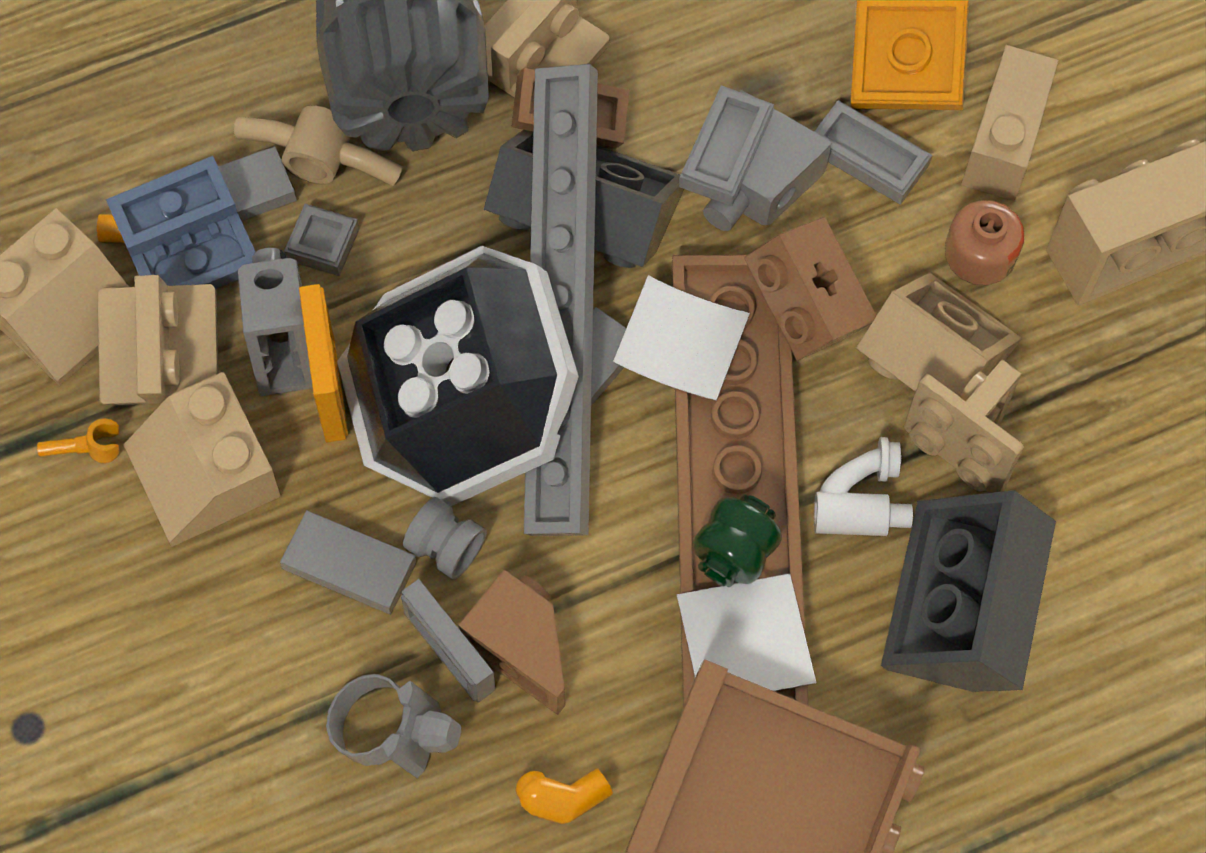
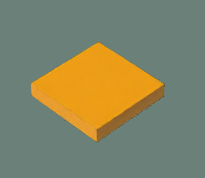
M857 0L851 87L852 108L963 110L969 0Z
M320 284L299 287L313 394L325 441L328 443L346 440L348 428L337 363L338 358L324 288H320Z

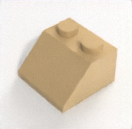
M55 208L0 255V330L60 386L99 352L98 291L102 288H124L129 286L96 244Z
M928 273L891 292L856 349L869 357L868 362L870 366L879 374L890 379H899L914 391H916L918 383L922 378L929 374L960 396L969 381L979 371L988 376L1002 359L1005 361L1022 338L933 274Z
M224 371L168 396L123 444L171 547L281 497L273 470Z

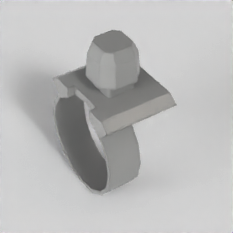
M378 674L363 675L347 683L335 696L327 715L326 728L330 742L340 753L352 761L365 766L381 765L392 760L416 778L425 771L430 752L445 753L456 748L461 735V725L447 714L441 713L439 703L413 682L409 681L400 687L390 678ZM390 687L396 689L400 703L404 706L402 722L397 733H392L382 745L369 752L354 754L348 752L343 739L344 720L351 706L362 695L375 688Z

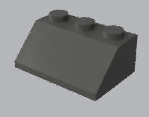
M522 130L500 147L483 209L500 215L499 220L503 224L522 230L531 228L532 131ZM596 145L594 250L604 253V258L614 265L626 268H633L636 265L644 267L657 252L684 191L683 188L679 187L680 174Z
M1015 490L917 501L881 666L888 671L971 692L1023 690L1056 521Z

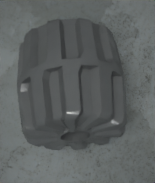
M316 0V37L320 67L324 77L333 120L346 136L356 138L361 135L362 142L366 146L377 150H390L397 142H405L410 150L419 151L429 149L433 144L434 137L442 133H446L454 138L460 137L468 131V115L471 112L484 113L489 99L485 26L478 0Z

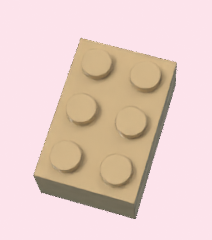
M1197 139L1187 141L1175 148L1169 156L1151 163L1147 159L1139 160L1127 166L1116 177L1101 183L1097 180H1089L1081 183L1069 192L1046 251L1078 306L1206 254V141L1202 143Z

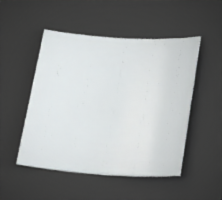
M648 275L613 362L662 384L701 397L717 400L750 313L693 296Z

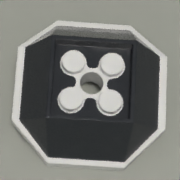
M480 246L385 293L371 312L355 322L351 342L337 361L364 466L432 498L438 497L450 506L552 461L560 439V435L557 433L569 409L579 377L547 271L534 263L484 246ZM454 358V360L452 361V363H451V365H450L449 370L446 372V368H447L449 362Z

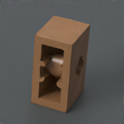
M825 217L779 234L744 257L797 361L848 338L872 324L876 317Z

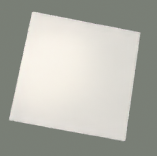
M790 574L757 579L752 584L736 583L731 587L725 585L677 594L695 677L702 661L705 659L727 668L728 673L772 691L816 683Z

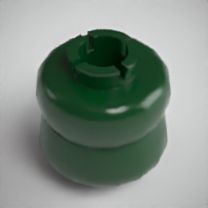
M743 494L740 499L734 497L721 498L713 507L708 523L695 535L692 542L694 553L702 561L698 564L700 571L705 572L704 575L722 586L726 585L727 587H731L734 582L752 584L756 581L764 569L766 558L777 549L782 540L780 528L773 520L776 517L774 510L769 509V505L751 495Z

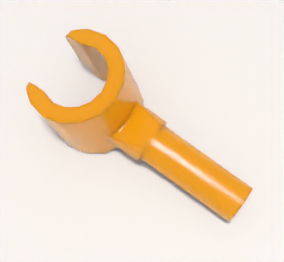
M98 419L91 423L87 429V434L84 436L38 442V455L42 457L69 453H89L91 458L98 463H110L119 455V445H100L96 443V440L101 437H115L119 435V425L112 419Z

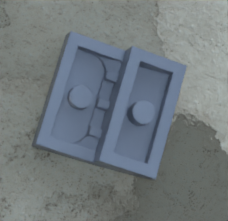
M213 156L106 199L139 276L159 275L168 286L211 284L217 289L239 280L238 269L244 264L252 263V256L255 253L254 247Z

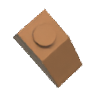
M503 570L458 625L459 630L488 665L558 715L565 707V685L553 604L549 602L551 596L532 578L523 575L518 580L509 572Z

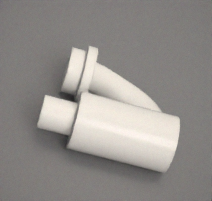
M880 437L877 449L868 451L845 463L825 480L820 492L815 494V534L887 536L889 527H912V504L890 503L888 494L848 493L853 485L874 472H877L878 481L886 482L888 477L898 478L901 464L900 442H889L888 437Z

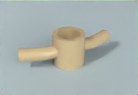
M307 106L303 108L295 126L275 120L238 117L234 123V134L238 139L271 142L285 146L286 148L281 159L283 165L294 175L309 182L318 184L332 182L339 165L343 164L394 186L403 166L369 149L349 143L351 137L346 136L333 120L331 110L325 107Z

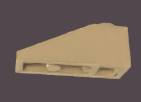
M1009 45L1005 46L964 174L962 186L1012 201L1016 200L1041 124L1058 64L1057 59Z

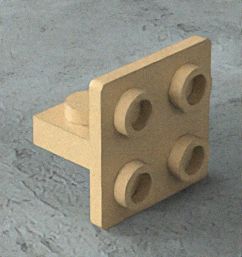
M507 0L484 25L488 80L514 98L517 74L523 68L535 70L536 68L570 65H592L609 46V35L579 16L577 0Z
M159 275L134 276L135 287L102 288L98 291L100 401L104 405L162 403L168 396L219 374L217 291L213 285L168 286Z
M1002 359L988 376L979 371L969 381L960 396L956 395L931 375L926 374L918 383L904 428L919 449L932 456L939 455L956 468L959 477L971 488L988 493L1003 492L1024 446L998 425L1003 419L1022 373Z

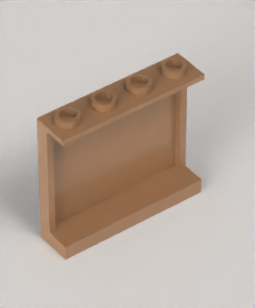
M704 659L688 694L625 853H893L901 832V826L893 823L902 799L908 802L913 800L924 773V766L916 763L921 748L914 745L905 746L728 673L727 668Z

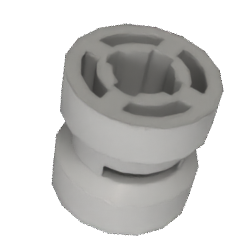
M433 497L420 509L412 520L404 536L403 547L418 557H436L437 569L451 579L456 580L476 558L485 541L487 529L470 519L459 522V518L454 516L450 505L438 497Z

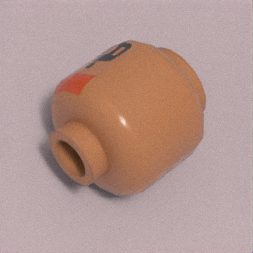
M985 200L967 204L955 215L945 242V258L950 269L960 279L974 285H990L1002 281L1013 271L1024 245V227L1018 215L1006 205L996 201Z

